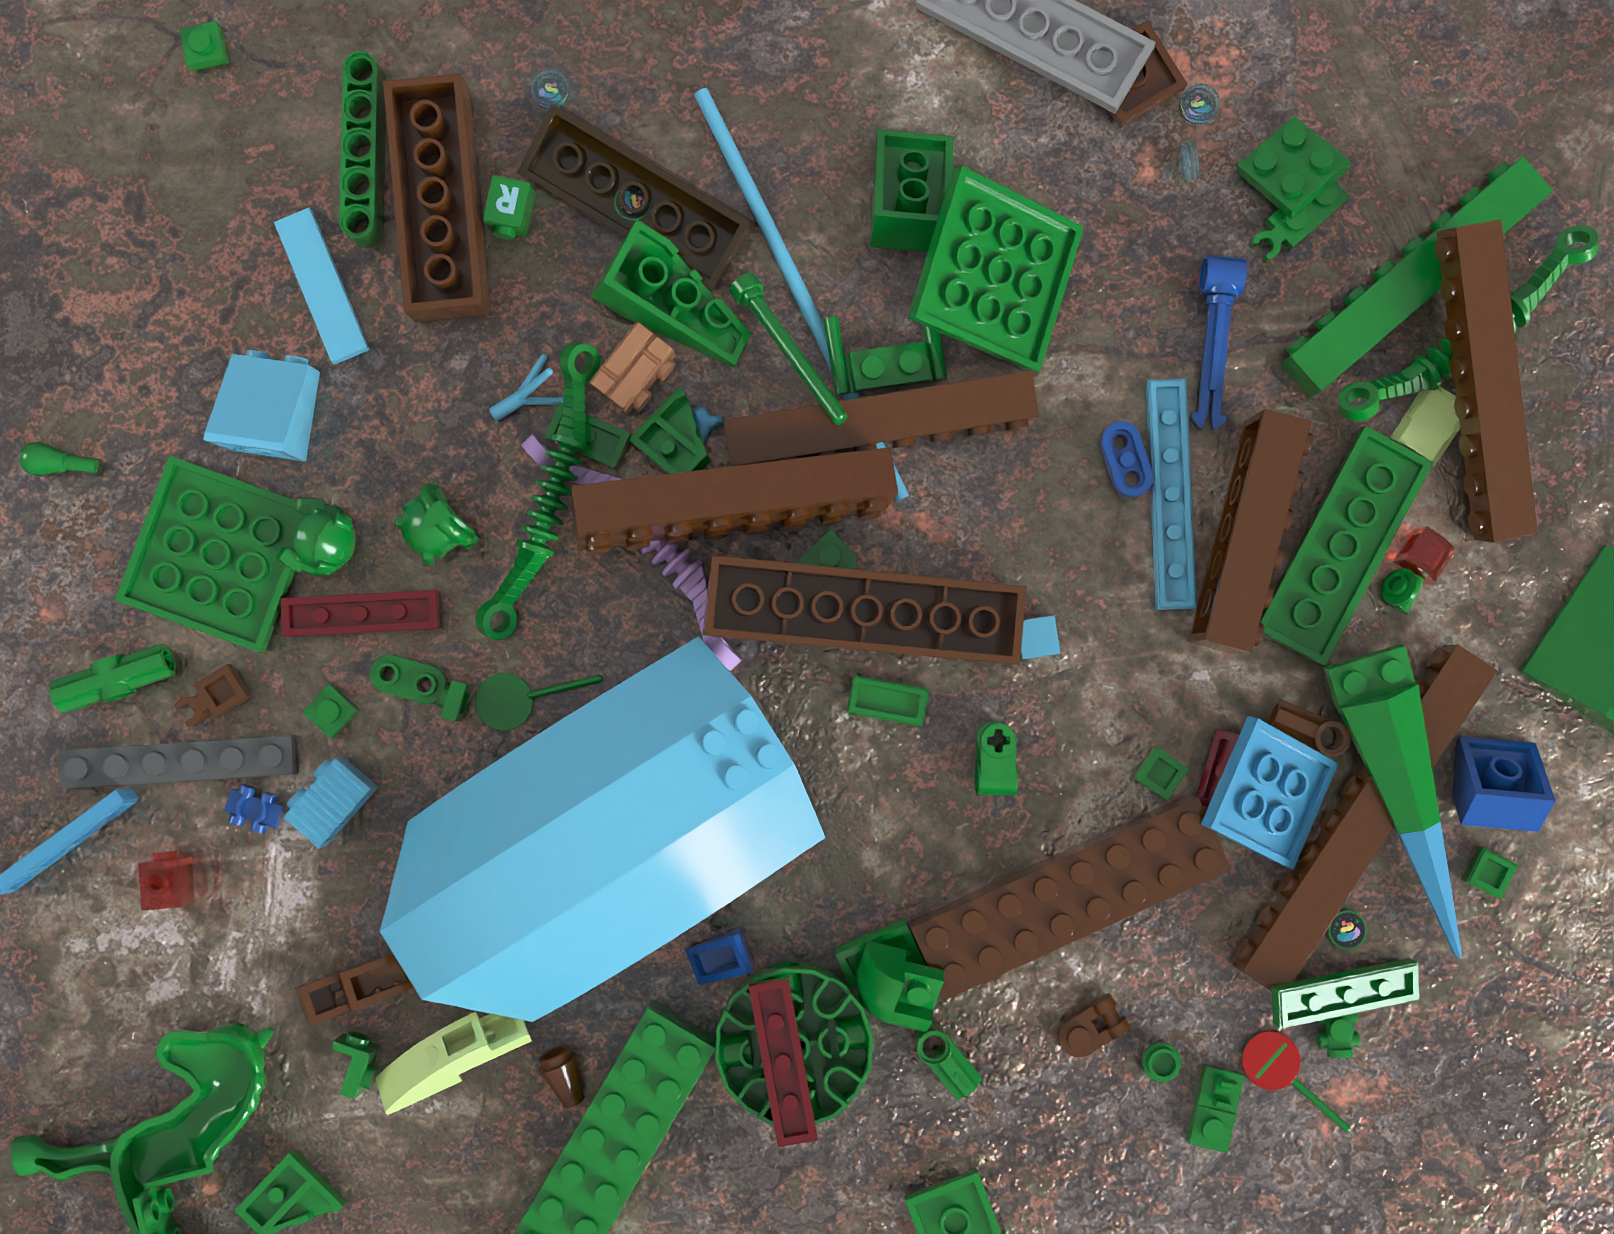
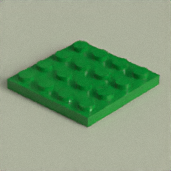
M964 166L953 168L907 318L1026 371L1032 370V373H1039L1084 227Z
M169 455L114 601L253 651L265 653L281 611V598L286 597L295 570L286 567L276 556L282 547H290L295 551L294 536L297 527L310 514L303 515L296 511V500Z

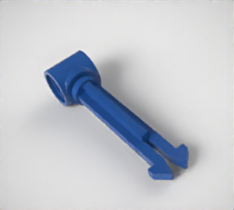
M1205 255L1201 264L1199 292L1207 296L1206 305H1208L1198 411L1191 412L1190 419L1198 429L1203 428L1208 414L1210 392L1212 393L1210 408L1212 430H1216L1227 420V415L1220 414L1231 307L1234 306V298L1240 297L1245 287L1247 262L1245 258Z

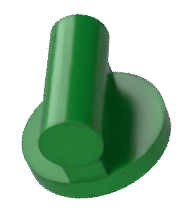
M1397 569L1385 578L1381 588L1382 596L1385 601L1394 606L1395 610L1408 614L1425 579L1410 569Z

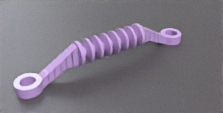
M532 434L521 444L540 467L541 465H554L555 461L545 454L546 450L549 449L535 435ZM570 466L569 468L572 473L579 477L578 481L571 482L579 485L623 480L578 466ZM666 540L651 541L650 546L642 548L641 552L645 554L655 549L657 553L651 563L656 565L663 561L667 562L662 575L665 577L674 572L678 574L672 585L675 589L680 588L693 602L703 642L725 667L731 671L742 661L738 654L722 637L703 636L707 596V581L703 567L705 563L701 559L690 564L687 562L693 552L691 548L678 552L677 548L680 544L668 545Z

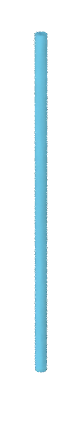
M700 89L694 94V97L831 371L823 320L708 89ZM858 392L843 395L845 400L861 398ZM883 442L876 443L877 449L886 448ZM894 465L898 495L894 500L898 502L908 497L909 493Z

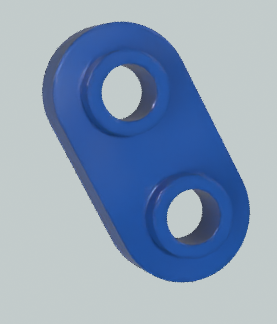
M1119 421L1111 424L1103 431L1100 437V448L1113 487L1123 497H1139L1149 490L1153 482L1152 469L1140 433L1134 425L1128 422ZM1119 436L1124 439L1125 447L1123 449L1114 447V437ZM1131 472L1137 477L1136 485L1130 486L1125 482L1126 473Z

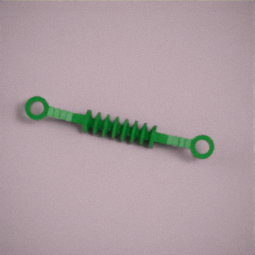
M1577 225L1563 230L1557 236L1556 247L1542 263V266L1540 265L1530 277L1527 284H1523L1519 289L1510 293L1514 333L1517 327H1524L1530 322V312L1535 309L1545 296V293L1549 291L1568 265L1586 263L1597 255L1599 239L1597 232L1593 228ZM1576 242L1586 243V245L1578 248L1569 247L1570 244ZM1447 338L1440 339L1437 342V348L1429 347L1425 351V357H1415L1411 361V365L1403 370L1402 373L1367 382H1355L1345 386L1337 397L1340 414L1349 421H1364L1373 417L1378 412L1380 407L1379 401L1387 399V397L1393 398L1404 394H1412L1413 392H1421V390L1435 391L1442 385V379L1449 381L1452 378L1449 367L1452 359L1450 341ZM1357 398L1368 399L1365 403L1361 405L1349 404L1352 400Z
M570 343L563 349L560 355V369L564 374L563 417L561 418L557 433H552L550 437L560 448L559 450H546L545 454L552 458L555 463L554 465H541L540 468L550 475V479L536 480V484L545 490V494L532 495L531 499L540 505V509L526 511V514L536 521L535 525H522L521 527L522 530L531 535L530 540H517L516 546H519V550L517 553L518 557H516L514 562L515 566L504 579V583L498 588L499 591L495 593L491 600L481 605L476 613L475 623L478 631L493 640L505 639L513 633L517 623L513 604L518 599L517 597L522 594L523 589L528 586L529 580L531 581L536 575L535 572L537 573L542 567L541 564H544L549 556L553 557L554 551L545 545V541H557L559 539V536L550 530V526H563L564 521L554 515L555 511H568L569 509L559 498L560 496H571V490L564 485L565 481H578L579 477L569 470L570 466H583V461L577 458L574 452L587 451L589 445L585 444V383L593 378L600 369L601 363L598 351L590 344ZM580 352H583L586 363L583 370L577 372L574 365L575 358ZM500 610L503 616L502 622L497 628L491 629L490 619L495 612Z

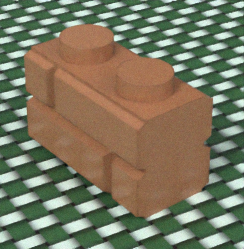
M636 321L589 383L593 389L627 415H630L634 409L640 412L652 397V393L648 390L655 381L659 379L663 382L673 371L676 363L672 360L676 355L669 345Z

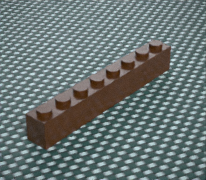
M1500 219L1436 231L1435 253L1441 264L1442 273L1440 293L1445 301L1447 314L1445 334L1450 341L1452 355L1449 367L1451 376L1455 380L1457 396L1454 402V409L1460 421L1461 437L1459 449L1465 462L1464 489L1469 496L1471 511L1468 517L1469 528L1473 533L1474 540L1492 543L1536 535L1538 531L1502 221Z
M1030 370L838 401L847 414L846 421L840 425L833 423L820 404L725 419L723 423L730 466L762 463L763 461L775 459L777 461L800 458V455L815 453V456L838 454V449L853 447L854 452L877 449L876 443L891 441L892 448L915 445L914 437L929 435L930 442L953 439L952 431L967 429L968 436L990 433L991 424L1004 422L1006 430L1029 426L1028 418L1039 417L1033 373Z

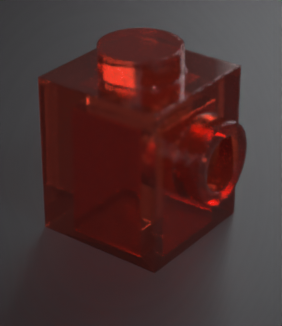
M177 850L152 853V860L138 863L141 911L178 908L195 902L192 856L178 857Z

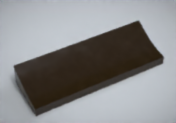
M553 103L517 172L624 237L635 221L625 220L617 213L614 206V197L618 189L619 204L627 212L640 213L646 210L652 200V207L649 213L639 221L669 239L679 250L677 254L692 271L695 269L703 278L701 282L712 290L717 289L739 249L757 223L565 107ZM631 186L640 187L644 194L642 205L635 209L630 208L625 202V192Z

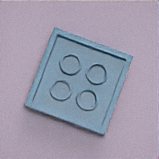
M1247 716L1201 825L1282 867L1294 870L1339 763L1259 718Z

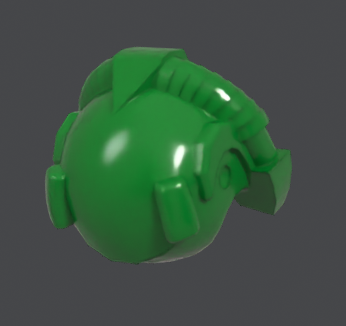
M434 481L431 484H424L420 488L419 495L412 498L403 507V515H398L395 519V527L401 529L405 543L413 552L422 556V561L426 565H433L435 557L443 558L446 553L458 545L469 549L480 541L471 526L465 523L450 508L442 489Z
M313 497L297 498L296 511L303 515H310L304 518L297 527L294 536L295 551L290 547H282L276 558L286 567L297 572L302 570L311 576H331L333 572L339 570L351 560L357 542L356 532L351 522L352 518L347 516L340 507L326 504L327 501Z

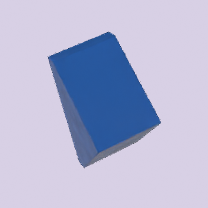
M741 926L685 949L699 985L745 975L754 970L755 960Z

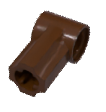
M1282 699L1278 700L1268 718L1267 724L1323 755L1337 756L1344 753L1350 746L1351 736L1345 725L1326 719ZM1330 727L1335 732L1336 741L1332 747L1326 749L1320 741V736L1324 729Z

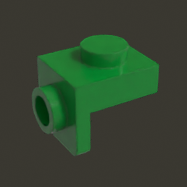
M354 1031L342 1034L333 1041L331 1047L332 1050L352 1056L340 1095L356 1099L365 1089L370 1090L378 1073V1067L374 1066V1062L380 1045L371 1043V1038L365 1034Z

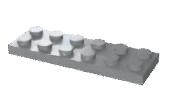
M916 0L915 2L916 9L1114 114H1116L1148 60L1156 43L1076 0Z

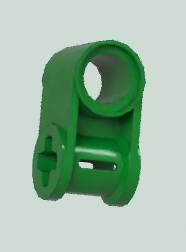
M998 721L985 722L977 731L974 772L977 796L1017 795L1018 769L1015 733L1010 727ZM996 729L999 734L1004 736V742H998L997 749L987 742L988 737L994 736Z

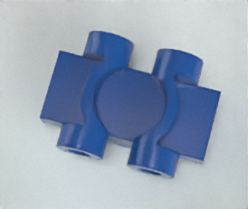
M241 784L239 790L231 789L224 809L225 812L231 813L228 820L229 823L243 826L245 820L249 819L252 821L250 829L258 833H266L268 826L272 828L278 827L285 807L276 803L278 795L263 791L262 796H255L256 788L246 784Z

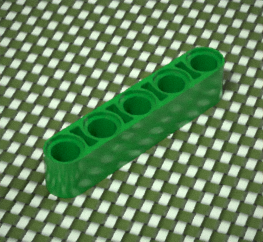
M357 51L347 56L342 72L339 224L343 233L353 243L362 248H371L380 242L384 232L386 109L383 81H386V75L372 55L367 52ZM369 69L372 70V74L368 79L358 80L361 72ZM372 107L367 117L357 118V114L362 108ZM365 144L371 145L370 151L365 156L356 157L359 147ZM370 182L366 193L355 195V190L359 184ZM368 219L369 225L367 229L362 233H355V225L361 220Z

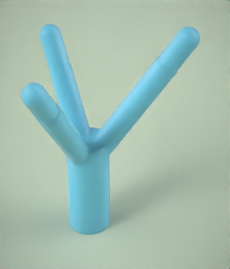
M547 354L540 356L518 391L489 408L496 421L501 420L523 405H559L560 402L563 403V397H527L553 374L551 368H547L539 374L548 360Z

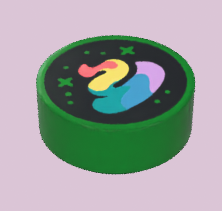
M631 186L625 192V202L630 208L635 209L642 205L644 194L640 187ZM618 189L614 197V206L620 217L628 221H636L637 219L644 218L649 213L652 207V200L646 210L640 213L625 211L618 201Z
M1341 909L1325 932V935L1333 945L1341 949L1351 950L1359 947L1364 942L1367 936V925L1358 913L1348 909Z

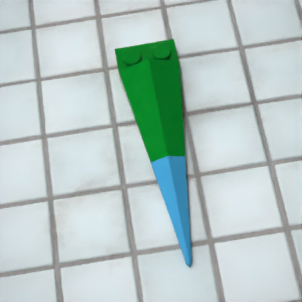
M1397 644L1324 667L1334 705L1349 730L1350 736L1398 832L1452 953L1461 959L1462 951L1419 685L1415 683L1406 648L1404 645Z

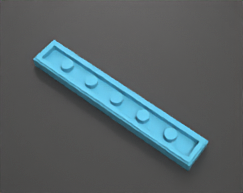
M1148 380L1145 384L1149 463L1153 473L1150 497L1155 610L1196 609L1187 380Z

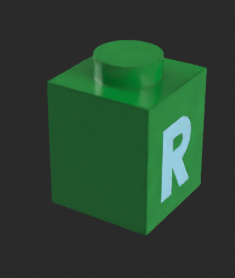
M492 175L483 215V221L488 229L492 231V235L505 240H515V236L527 238L536 199V192L531 183Z

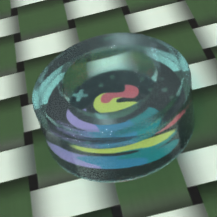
M551 68L543 69L536 73L531 81V94L537 105L541 108L549 110L552 103L564 106L570 97V87L566 77L560 71Z
M1198 83L1190 86L1184 92L1179 102V111L1182 118L1192 125L1208 123L1219 109V95L1213 87L1207 84Z
M1195 141L1179 143L1177 146V162L1182 180L1186 182L1199 179L1200 160Z

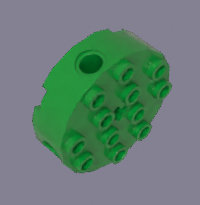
M781 961L754 971L732 991L717 1025L715 1061L725 1090L737 1103L739 1102L746 1111L774 1126L748 986L749 983L788 976L800 1041H802L801 1048L815 1124H819L833 1119L849 1105V1102L858 1095L862 1085H864L872 1068V1028L859 995L841 975L814 962Z

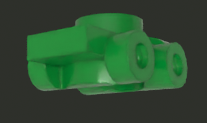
M1358 1012L1316 1021L1317 1025H1325L1326 1032L1317 1033L1316 1042L1318 1048H1327L1328 1057H1353L1352 1047L1360 1045V1037L1358 1032L1354 1031L1351 1023L1358 1022Z

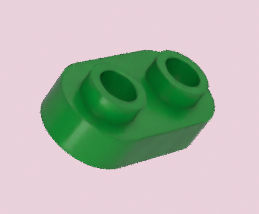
M387 654L380 656L373 662L370 668V680L376 689L422 704L438 702L444 686H449L448 678L440 668L398 655ZM389 666L395 672V676L391 681H387L383 676L385 668ZM425 677L429 678L432 682V687L428 692H424L420 687V682Z

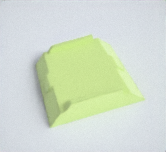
M1442 387L1435 391L1421 390L1395 428L1390 439L1434 462L1432 467L1435 468L1460 429V421L1454 409V402L1457 397Z

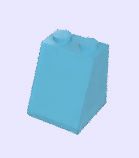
M247 350L246 356L232 354L204 433V440L232 452L306 462L320 372L308 365L309 360L302 357L285 355L284 361L270 359L271 355L255 350Z

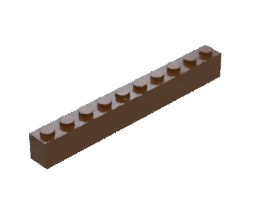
M1458 644L1443 645L1442 648L1438 647L1434 650L1426 662V666L1429 668L1421 680L1417 679L1415 681L1419 685L1432 770L1497 672L1496 669ZM1365 765L1357 777H1351L1344 785L1341 795L1344 797L1336 809L1332 808L1325 814L1320 823L1321 832L1315 841L1311 840L1304 846L1299 856L1300 864L1293 874H1287L1280 882L1277 892L1280 894L1272 906L1268 905L1261 911L1256 920L1257 929L1250 939L1246 938L1240 943L1235 952V958L1237 959L1233 966L1270 991L1271 986L1290 983L1295 980L1395 827Z

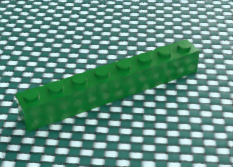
M1524 156L1512 165H1509L1506 160L1486 176L1490 181L1487 186L1481 190L1476 185L1458 200V203L1462 206L1453 215L1449 210L1444 212L1429 225L1433 230L1430 235L1425 239L1418 235L1400 250L1404 254L1401 260L1394 264L1390 259L1372 274L1376 280L1372 285L1365 289L1361 284L1346 296L1343 301L1347 306L1337 314L1332 309L1314 325L1318 331L1308 339L1303 334L1285 349L1290 355L1280 364L1309 398L1324 390L1440 290L1442 273L1441 264L1435 253L1436 231L1501 219L1504 234L1554 191Z

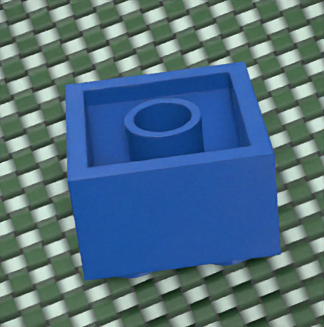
M1466 736L1458 737L1456 741L1452 796L1460 824L1539 832L1556 800L1536 743Z

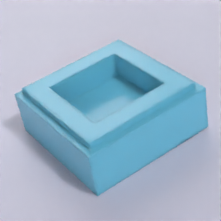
M1055 615L1024 620L1021 660L1061 654Z

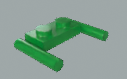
M833 316L823 319L836 396L927 382H939L947 379L940 332L923 325L925 342L854 351L844 355L838 317Z

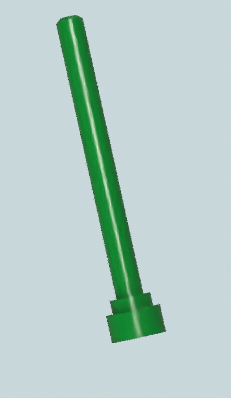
M746 273L738 277L730 286V294L738 305L752 309L835 425L844 423L847 419L846 412L763 300L764 288L761 282L753 273Z

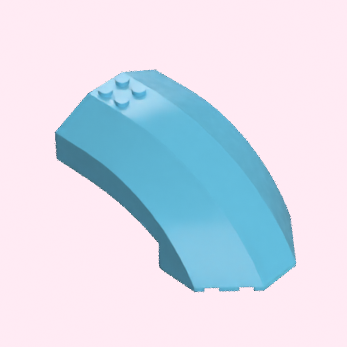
M698 636L553 724L410 819L405 829L399 859L379 932L421 1000L533 1022L596 987L679 936L825 838V835L795 764L756 702Z

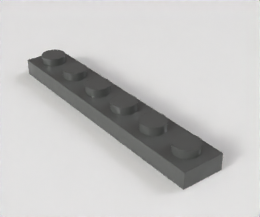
M296 735L58 750L60 789L297 774Z

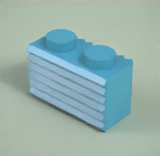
M345 757L335 758L333 761L330 758L325 760L313 773L316 780L308 790L301 788L287 803L290 810L283 818L318 849L328 846L379 788Z

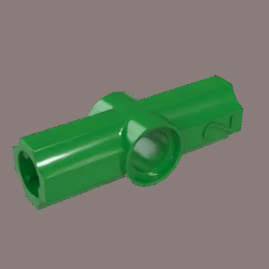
M166 644L154 645L126 656L122 654L95 661L89 665L90 668L50 681V690L48 692L52 704L57 707L60 713L72 712L99 701L109 702L136 693L137 688L175 676L177 665L173 653L170 652Z

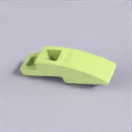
M474 1012L420 1041L388 1065L375 1078L385 1113L389 1115L462 1082L461 1073L531 1042L532 1040L525 1021L496 1014H488L479 1018L477 1013Z

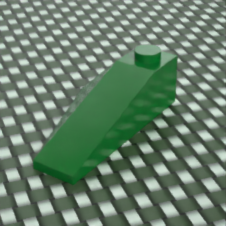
M637 219L608 262L590 296L633 322L637 321L646 328L734 367L751 333L721 299H716L701 282L702 276L695 269L692 271L677 254L679 250L669 239Z

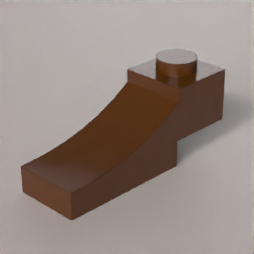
M393 953L299 985L295 987L306 1023L312 1026L414 987Z

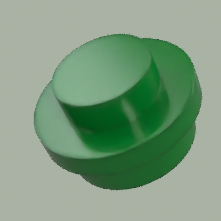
M1155 1042L1145 1049L1141 1063L1144 1072L1149 1078L1157 1082H1168L1178 1075L1182 1061L1179 1052L1171 1044Z

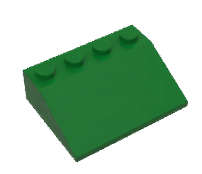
M1603 545L1519 672L1612 735H1614V548Z

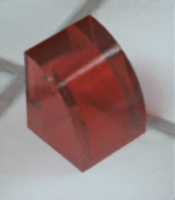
M1426 526L1414 529L1393 562L1402 568L1410 569L1415 574L1423 577L1425 583L1434 586L1453 557L1455 549L1443 536Z

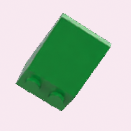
M878 129L869 247L928 252L953 171V136Z

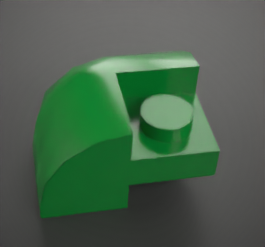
M868 941L857 972L856 987L859 999L871 1015L885 1023L926 1032L933 1021V1008L944 983V970L906 961V950Z

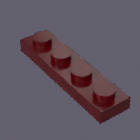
M423 590L281 598L282 637L441 629L439 591Z
M789 977L749 983V993L777 1146L784 1147L818 1140Z

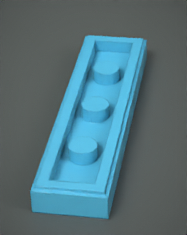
M306 208L275 221V227L331 362L338 364L369 351L370 348L314 212L310 208Z

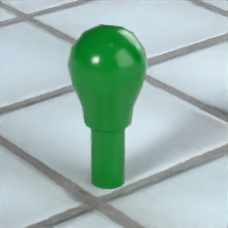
M29 442L19 451L18 461L22 469L34 476L64 473L67 470L96 474L99 469L98 458L69 455L68 452L58 450L43 442Z

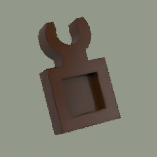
M226 664L194 684L199 693L198 696L183 697L174 706L176 709H184L188 705H192L195 709V714L185 724L186 726H197L205 721L208 711L211 712L214 718L221 717L252 696L233 665Z

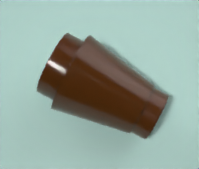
M567 1045L558 1046L544 1053L539 1058L541 1064L539 1071L562 1103L563 1108H571L580 1104L585 1099V1096L583 1094L576 1054L570 1052Z

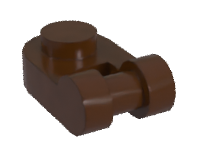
M1110 993L1098 997L1060 1023L1057 1030V1039L1067 1054L1073 1057H1085L1111 1040L1120 1038L1130 1031L1131 1025L1125 1016L1120 1017L1116 1011L1115 1006L1117 1003ZM1102 1016L1107 1025L1096 1030L1091 1020Z

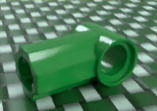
M932 1021L926 1032L914 1030L913 1044L920 1059L931 1068L956 1100L967 1097L977 1089L978 1084L983 1080L982 1076L948 1036L941 1024ZM936 1035L942 1038L941 1044L934 1050H926L922 1047L925 1039L930 1036Z

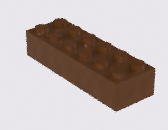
M461 73L383 81L404 312L414 322L490 315L470 89Z
M1264 409L1244 421L1187 642L1231 654L1252 652L1253 647H1257L1260 644L1264 631V625L1260 623L1263 608L1267 609L1269 607L1274 592V587L1270 585L1273 570H1278L1283 558L1284 550L1282 547H1279L1282 534L1289 530L1293 519V510L1289 509L1292 495L1298 493L1303 480V472L1299 471L1302 456H1307L1313 441V434L1309 433L1310 420Z

